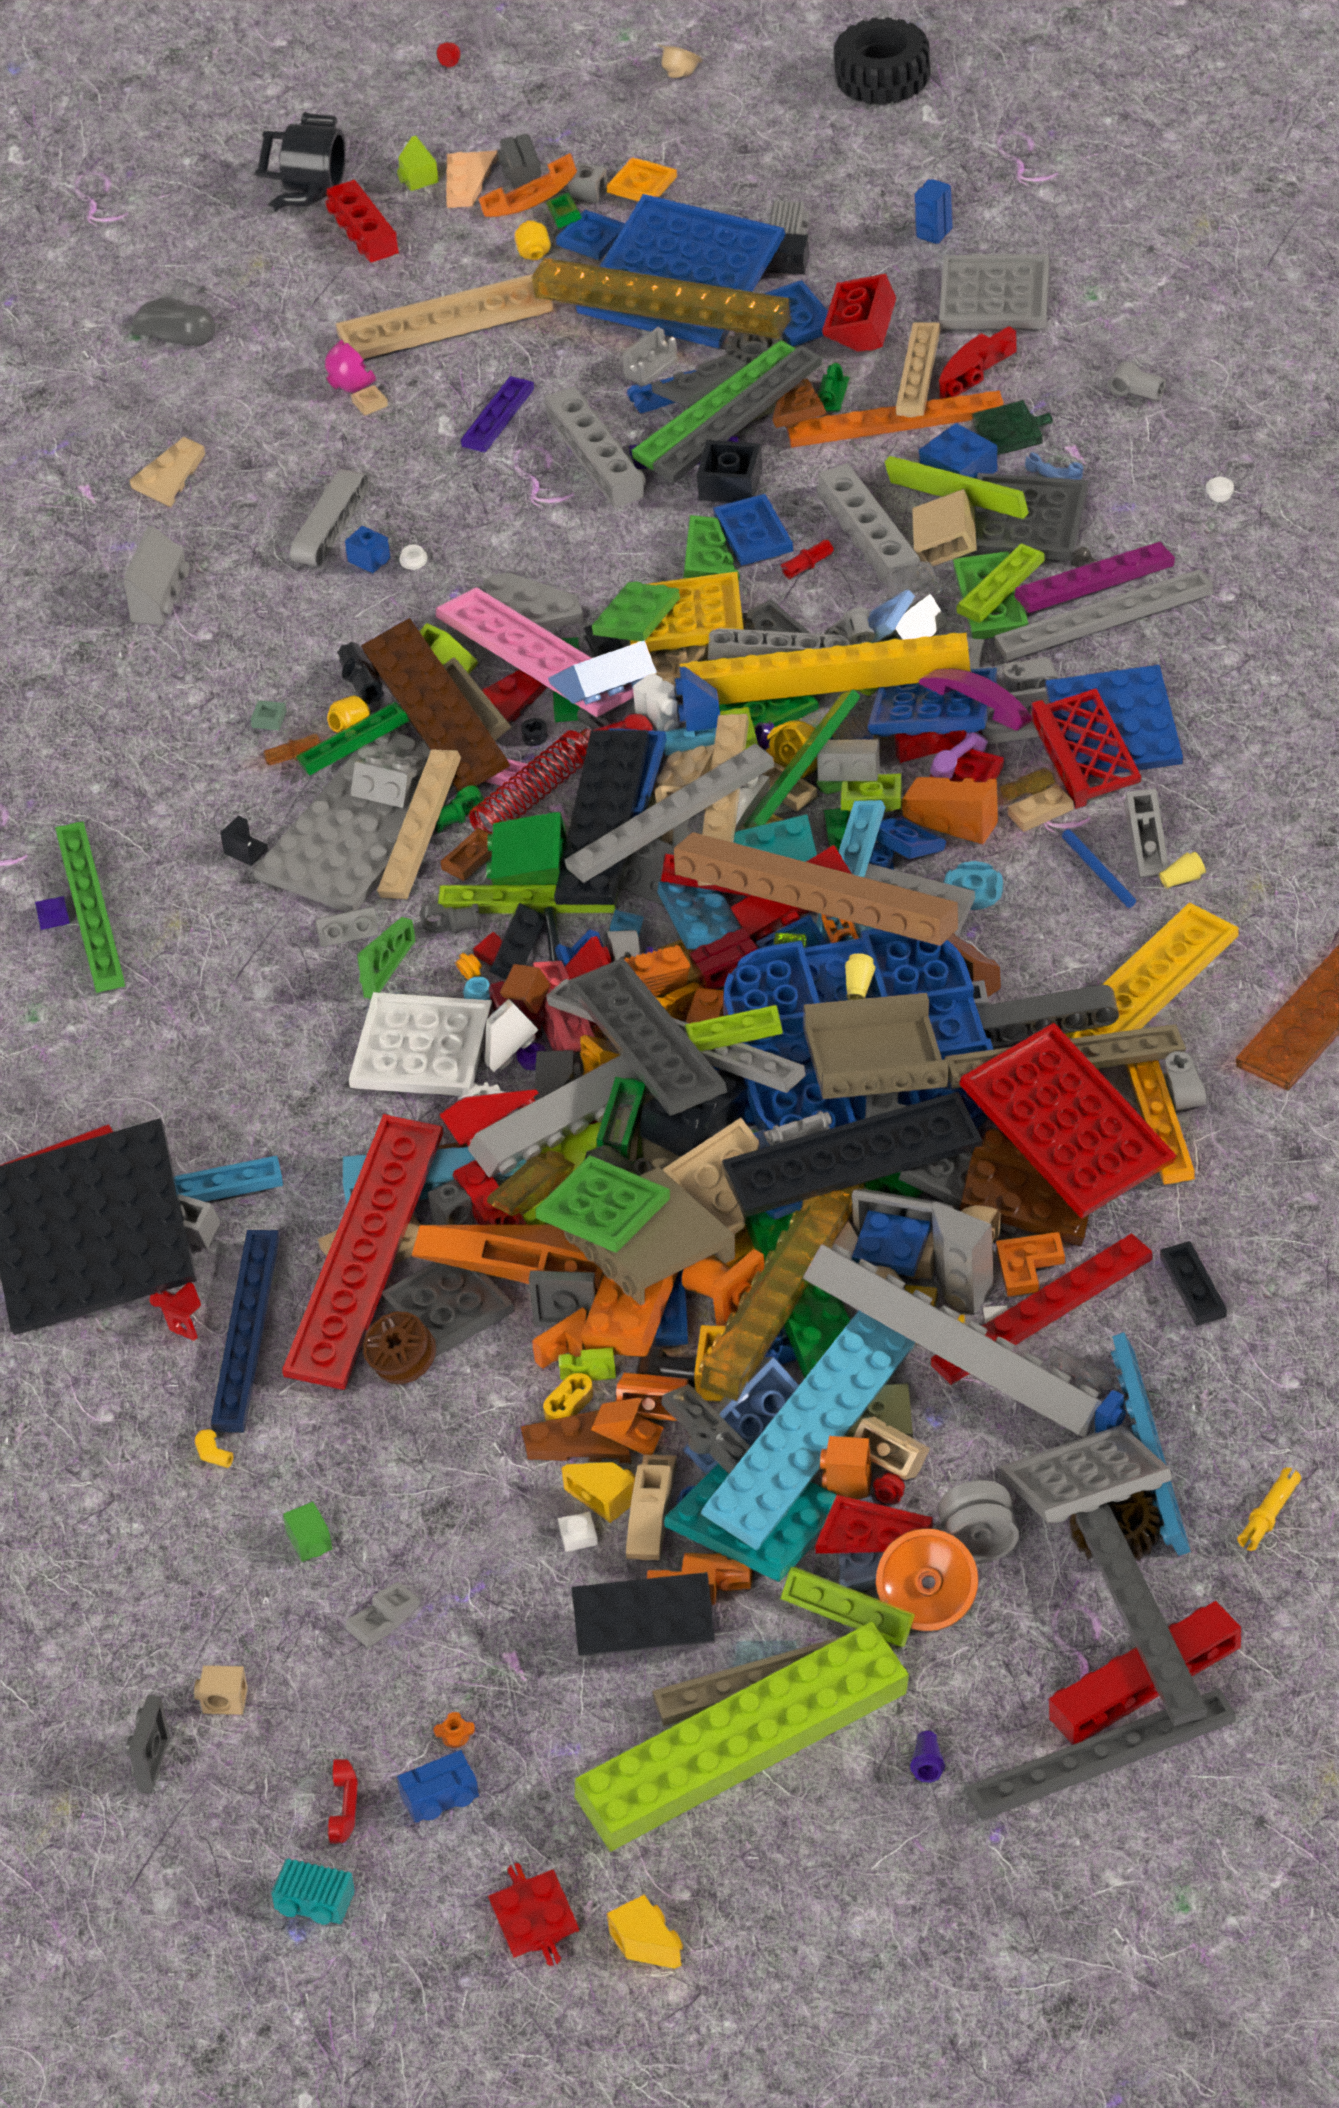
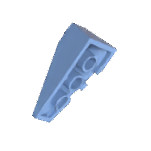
M759 1357L735 1382L714 1410L751 1447L799 1385L774 1357ZM688 1443L682 1449L703 1473L710 1472L718 1464L709 1453L698 1454L692 1451Z

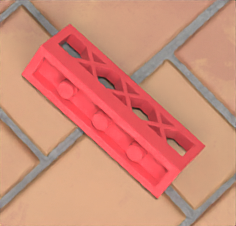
M562 961L533 962L532 967L540 968L551 984L548 993L563 980H570ZM545 997L541 1005L545 1018V1024L542 1026L552 1050L581 1052L580 1037L583 1035L595 1037L588 1020L549 1006L547 997Z

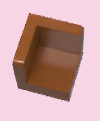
M514 964L500 993L504 998L522 1000L530 1013L537 1014L551 984L540 968Z

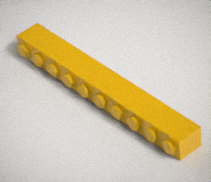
M967 632L921 636L902 640L892 639L890 641L874 643L864 642L847 646L836 645L820 649L809 648L801 651L748 655L728 659L719 658L717 660L701 662L691 661L680 664V667L688 668L717 689L719 704L919 683L920 678L938 669H958L971 672Z

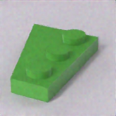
M399 918L357 954L360 971L359 981L362 984L363 996L365 998L372 999L373 992L380 993L414 944L415 934L412 919Z

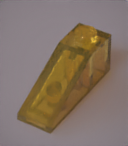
M547 1151L546 1153L533 1156L488 1196L487 1203L511 1216L530 1210L547 1198L574 1171L575 1164L566 1160L565 1156L557 1151Z

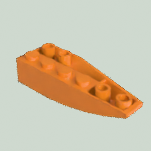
M420 1225L412 1252V1257L529 1284L530 1271L590 1272L595 1274L596 1293L604 1275L603 1270L593 1261H589L575 1244L569 1243L565 1237L564 1230L553 1225Z

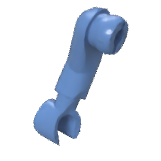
M1030 452V457L1026 456L1025 460L1027 471H1039V474L1046 478L1081 480L1083 476V466L1078 462L1071 463L1068 468H1056L1049 463L1042 462L1040 456L1034 452Z

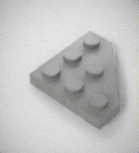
M512 573L482 578L485 593L545 630L584 621L581 606L577 596Z

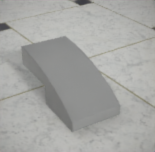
M396 1582L374 1594L372 1606L346 1620V1630L366 1647H370L403 1623L420 1605V1599L401 1583Z

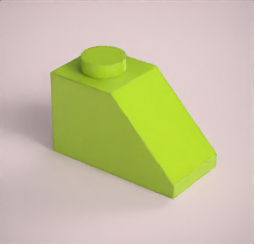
M416 135L412 136L398 157L399 168L397 169L399 181L405 183L410 191L439 182L436 160Z

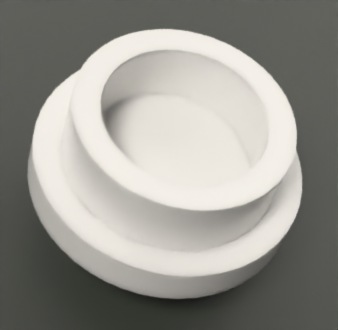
M1215 477L1207 482L1206 492L1211 500L1224 502L1234 492V484L1225 477Z
M408 545L401 552L400 564L406 569L417 570L427 563V554L419 545Z

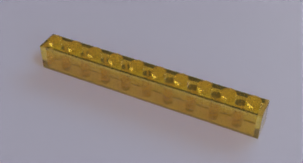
M544 258L532 275L534 296L540 299L777 339L780 338L791 320L789 298L549 258Z
M865 1182L803 1200L802 1209L800 1211L796 1210L792 1215L788 1231L783 1230L777 1242V1249L775 1252L771 1250L768 1253L763 1271L756 1272L751 1284V1290L749 1292L745 1291L742 1294L738 1311L736 1313L731 1312L724 1333L717 1334L713 1342L711 1354L703 1356L699 1366V1373H702L701 1388L734 1401L739 1399L810 1282L803 1279L818 1249L821 1244L832 1248L853 1214V1190L864 1189Z

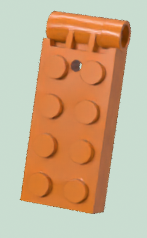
M678 1272L645 1288V1304L643 1305L637 1303L631 1296H627L613 1279L607 1278L604 1274L581 1333L585 1350L613 1347L614 1355L647 1356Z

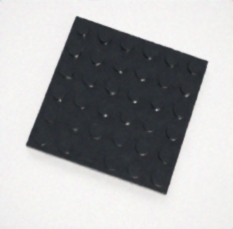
M161 1118L0 1166V1276L10 1329L14 1335L179 1287L188 1282L197 1281L165 1127Z

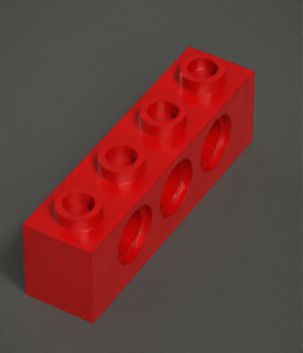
M355 179L327 188L328 199L325 200L327 211L330 215L333 214L335 216L338 226L345 229L348 239L351 242H355L360 255H365L368 261L373 263L399 254L395 230Z

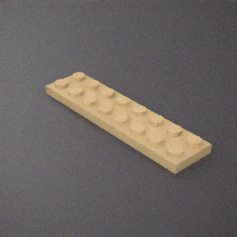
M534 273L335 324L340 340L342 339L344 343L347 342L364 360L381 354H389L393 351L413 348L417 345L440 341L457 335H464L476 330L488 329L496 325L552 312L553 307L538 274Z

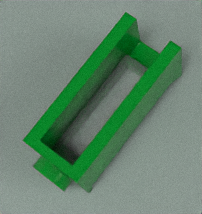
M615 1076L596 1138V1157L610 1158L612 1161L619 1160L627 1164L630 1147L643 1104L646 1100V1085L643 1082H639L634 1078Z

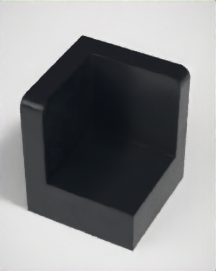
M239 815L220 832L224 854L252 866L268 851L266 843L250 836L248 820Z

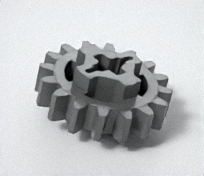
M754 325L753 329L745 326L742 332L735 330V336H728V342L725 344L726 354L743 360L748 365L782 340V335H777V330L775 329L769 332L768 326L762 329H758V325Z

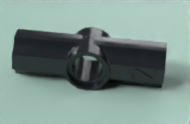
M352 641L349 644L341 645L337 654L340 657L339 662L343 667L342 678L352 683L357 694L366 704L370 705L375 701H380L384 695L382 683L379 680L378 673L372 664L369 663L360 645Z

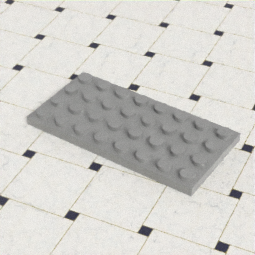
M390 731L359 748L253 870L254 878L345 912L358 910L381 882L422 774L412 778L408 806L401 808L350 796L355 761L366 758V755H374L379 750H388L395 752L396 757L414 756L421 758V763H426L430 754L426 744ZM452 783L443 806L447 805L457 793Z

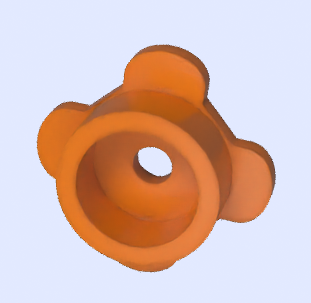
M458 1712L449 1713L447 1719L442 1724H437L434 1727L435 1736L442 1737L443 1743L451 1748L465 1745L469 1740V1735L475 1732L474 1723L466 1722Z

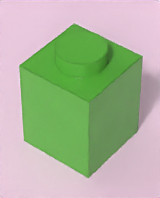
M313 1501L283 1513L286 1534L302 1562L333 1550L329 1528Z

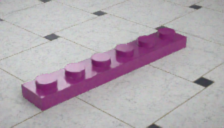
M1159 541L1016 587L1014 597L1028 613L1173 567L1175 557Z

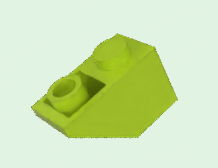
M428 623L419 631L442 665L455 657L468 674L478 665L477 659L447 632Z

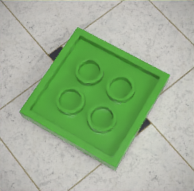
M589 1155L536 1208V1218L617 1253L670 1199V1189Z

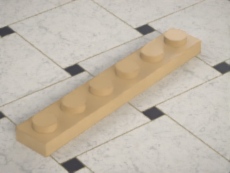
M940 322L913 323L896 403L897 416L916 417L924 415L940 335Z
M431 749L377 889L381 898L408 899L461 760L457 750Z

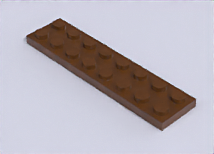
M410 618L360 645L399 706L406 712L410 722L430 752L431 749L457 750L460 754L461 760L452 781L457 792L467 786H477L510 767L507 758Z

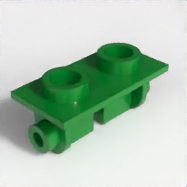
M832 363L827 367V375L823 374L817 395L820 402L823 403L826 412H840L850 380V376H843V369L839 363Z

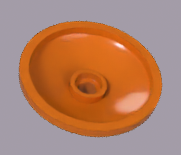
M919 1529L898 1537L885 1550L877 1568L876 1587L881 1601L915 1614L911 1629L925 1632L937 1631L955 1624L969 1611L978 1590V1571L970 1551L956 1537L936 1529ZM927 1577L935 1579V1585L930 1589L923 1587V1580Z

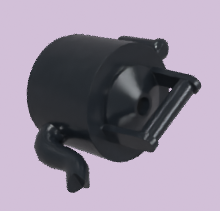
M304 112L301 116L300 124H289L285 132H262L263 142L255 175L262 178L281 180L283 187L287 190L304 191L301 193H284L274 198L268 205L274 207L275 212L285 205L303 207L315 204L322 193H327V188L342 183L345 170L346 145L343 131L336 128L337 118L335 116ZM273 139H283L279 151L280 172L267 171Z

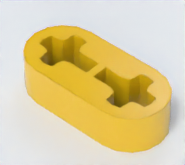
M574 1373L566 1377L543 1403L545 1420L549 1421L577 1415L593 1397L591 1378L583 1373Z

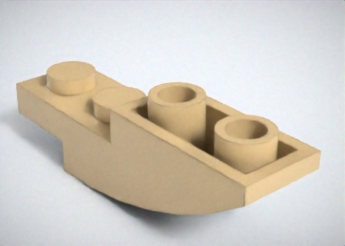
M644 1454L642 1464H638L630 1507L626 1559L660 1560L667 1529L664 1527L665 1516L668 1514V1505L677 1469L676 1456Z

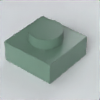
M258 700L250 719L252 728L280 730L287 712L286 704Z

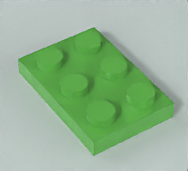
M628 582L592 624L593 635L645 641L680 599L679 589L665 585L655 586L642 584L641 582Z

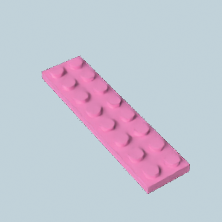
M477 587L436 608V618L560 695L562 694L549 683L548 678L572 665L592 659ZM631 684L624 686V692L609 697L606 692L600 694L601 700L585 705L583 700L575 704L595 717H599L634 698Z

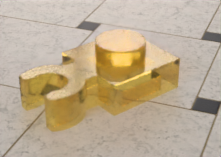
M1042 768L1017 778V781L1000 786L1003 798L1006 797L1007 800H1011L1023 793L1035 795L1048 789L1047 786L1054 784L1055 781L1052 773Z

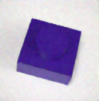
M64 896L35 902L41 930L70 924Z

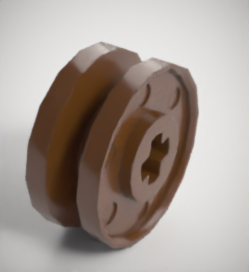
M402 1311L384 1315L373 1323L366 1333L363 1343L364 1358L381 1379L390 1384L403 1385L417 1380L432 1365L437 1351L435 1338L429 1329L424 1326L417 1316Z

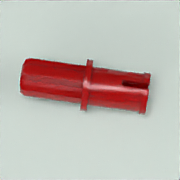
M825 539L808 550H800V554L781 564L783 574L787 579L791 580L804 570L815 568L817 562L832 554L834 551L832 544L829 540Z

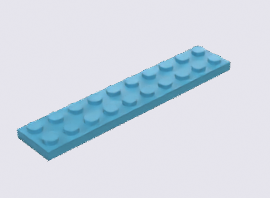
M858 1311L705 1504L701 1514L747 1545L758 1550L820 1470L821 1449H827L829 1436L845 1437L872 1400L875 1399L912 1351L916 1342L865 1313Z

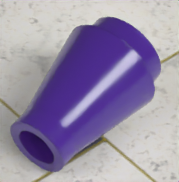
M922 1731L917 1735L916 1746L910 1764L911 1772L915 1778L924 1783L937 1781L945 1770V1763L937 1742V1735L932 1731Z

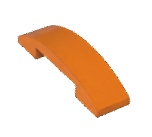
M571 153L547 164L550 173L507 194L500 187L478 198L484 216L496 217L518 213L530 209L554 196L577 173Z

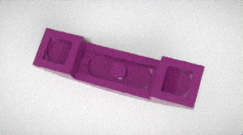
M958 669L933 670L919 680L920 685L941 695H945L954 689L995 709L992 719L1015 731L1031 723L1032 716L1011 693L995 682L978 674Z

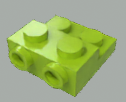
M878 774L877 781H842L841 810L851 812L854 801L882 800L885 806L884 812L901 809V774Z

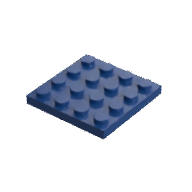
M1160 664L1045 681L1049 703L1097 688L1138 770L1183 764V754ZM1094 700L1081 703L1079 708L1093 713L1097 706ZM1064 710L1052 712L1055 718L1067 721L1070 712ZM1075 715L1072 724L1086 728L1089 719ZM1094 722L1090 730L1105 735L1108 728L1104 724ZM1067 730L1064 737L1068 741L1078 743L1082 735ZM1086 737L1083 746L1097 750L1101 742ZM1105 744L1102 752L1116 757L1119 750L1115 746ZM1079 752L1075 759L1077 762L1089 766L1093 757ZM1098 759L1094 768L1108 773L1112 764ZM1117 766L1113 774L1130 771Z
M997 668L970 669L971 673L983 676L997 684ZM919 683L879 687L868 722V730L872 735L888 737L898 733H907L908 735H919L923 732L946 734L958 730L972 733L985 729L990 707L954 689L945 695H941Z

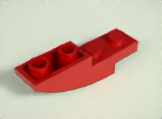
M1008 326L991 337L981 333L962 346L948 361L939 379L940 399L957 397L982 382L985 370L1016 353V330Z
M476 1160L453 1171V1178L471 1197L473 1216L479 1225H527L515 1204L512 1206L509 1204L493 1176L489 1178Z

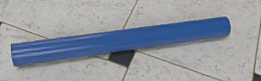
M1070 829L1065 830L1062 833L1064 841L1127 908L1133 907L1136 903L1134 896Z

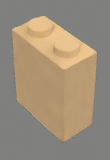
M964 489L912 508L914 550L920 557V561L925 569L977 551L975 510Z

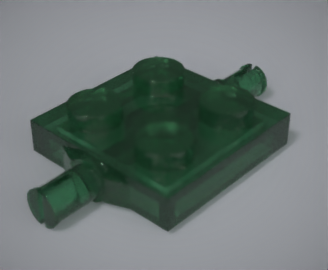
M1023 400L972 413V422L977 430L975 433L997 445V456L1043 444V435L1038 427L1053 423L1050 412L1034 416L1029 412Z

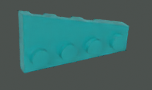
M807 814L736 831L734 834L733 843L806 862L817 855Z

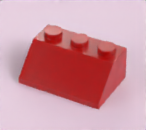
M886 273L838 282L836 284L822 330L825 337L857 352L873 351L883 347L897 299Z

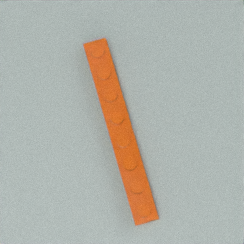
M1000 390L986 391L984 393L926 401L924 415L916 417L897 416L896 406L880 407L804 420L794 427L786 428L792 448L1005 416V406Z

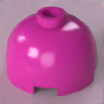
M342 339L328 351L325 358V369L329 375L326 377V380L335 390L340 387L345 392L356 393L369 387L376 381V377L372 370L368 372L364 370L366 366L362 362V357L347 342L344 343Z

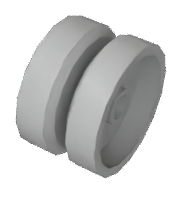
M976 1480L955 1486L943 1495L938 1504L939 1518L943 1531L960 1540L970 1551L976 1564L989 1563L1004 1557L1014 1549L1019 1540L1018 1526L1013 1515L1011 1496L1004 1486L994 1481Z

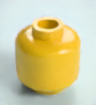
M526 221L515 231L514 239L517 250L524 259L536 261L543 258L549 252L551 243L546 227L536 221Z
M355 695L337 700L330 705L327 715L328 725L334 732L339 733L370 716V708L360 697Z

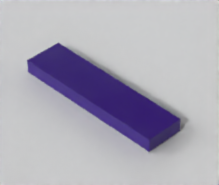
M509 376L463 435L461 447L486 453L533 392L534 382Z

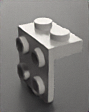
M379 750L374 755H366V758L355 761L350 796L405 808L409 802L411 780L413 777L422 774L426 763H421L422 759L414 756L396 757L395 752L388 750Z

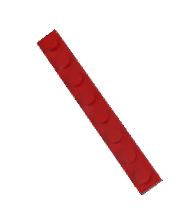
M1129 1234L982 1325V1327L987 1329L985 1336L994 1341L1000 1336L1017 1345L1152 1260V1250L1135 1235ZM937 1354L931 1357V1367L950 1385L970 1374Z

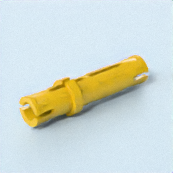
M1283 1468L1260 1506L1252 1510L1248 1524L1237 1537L1241 1547L1244 1548L1250 1539L1251 1542L1247 1550H1256L1265 1533L1273 1529L1276 1523L1275 1518L1296 1486L1301 1482V1475L1298 1471L1295 1470L1289 1479L1288 1475L1292 1468Z

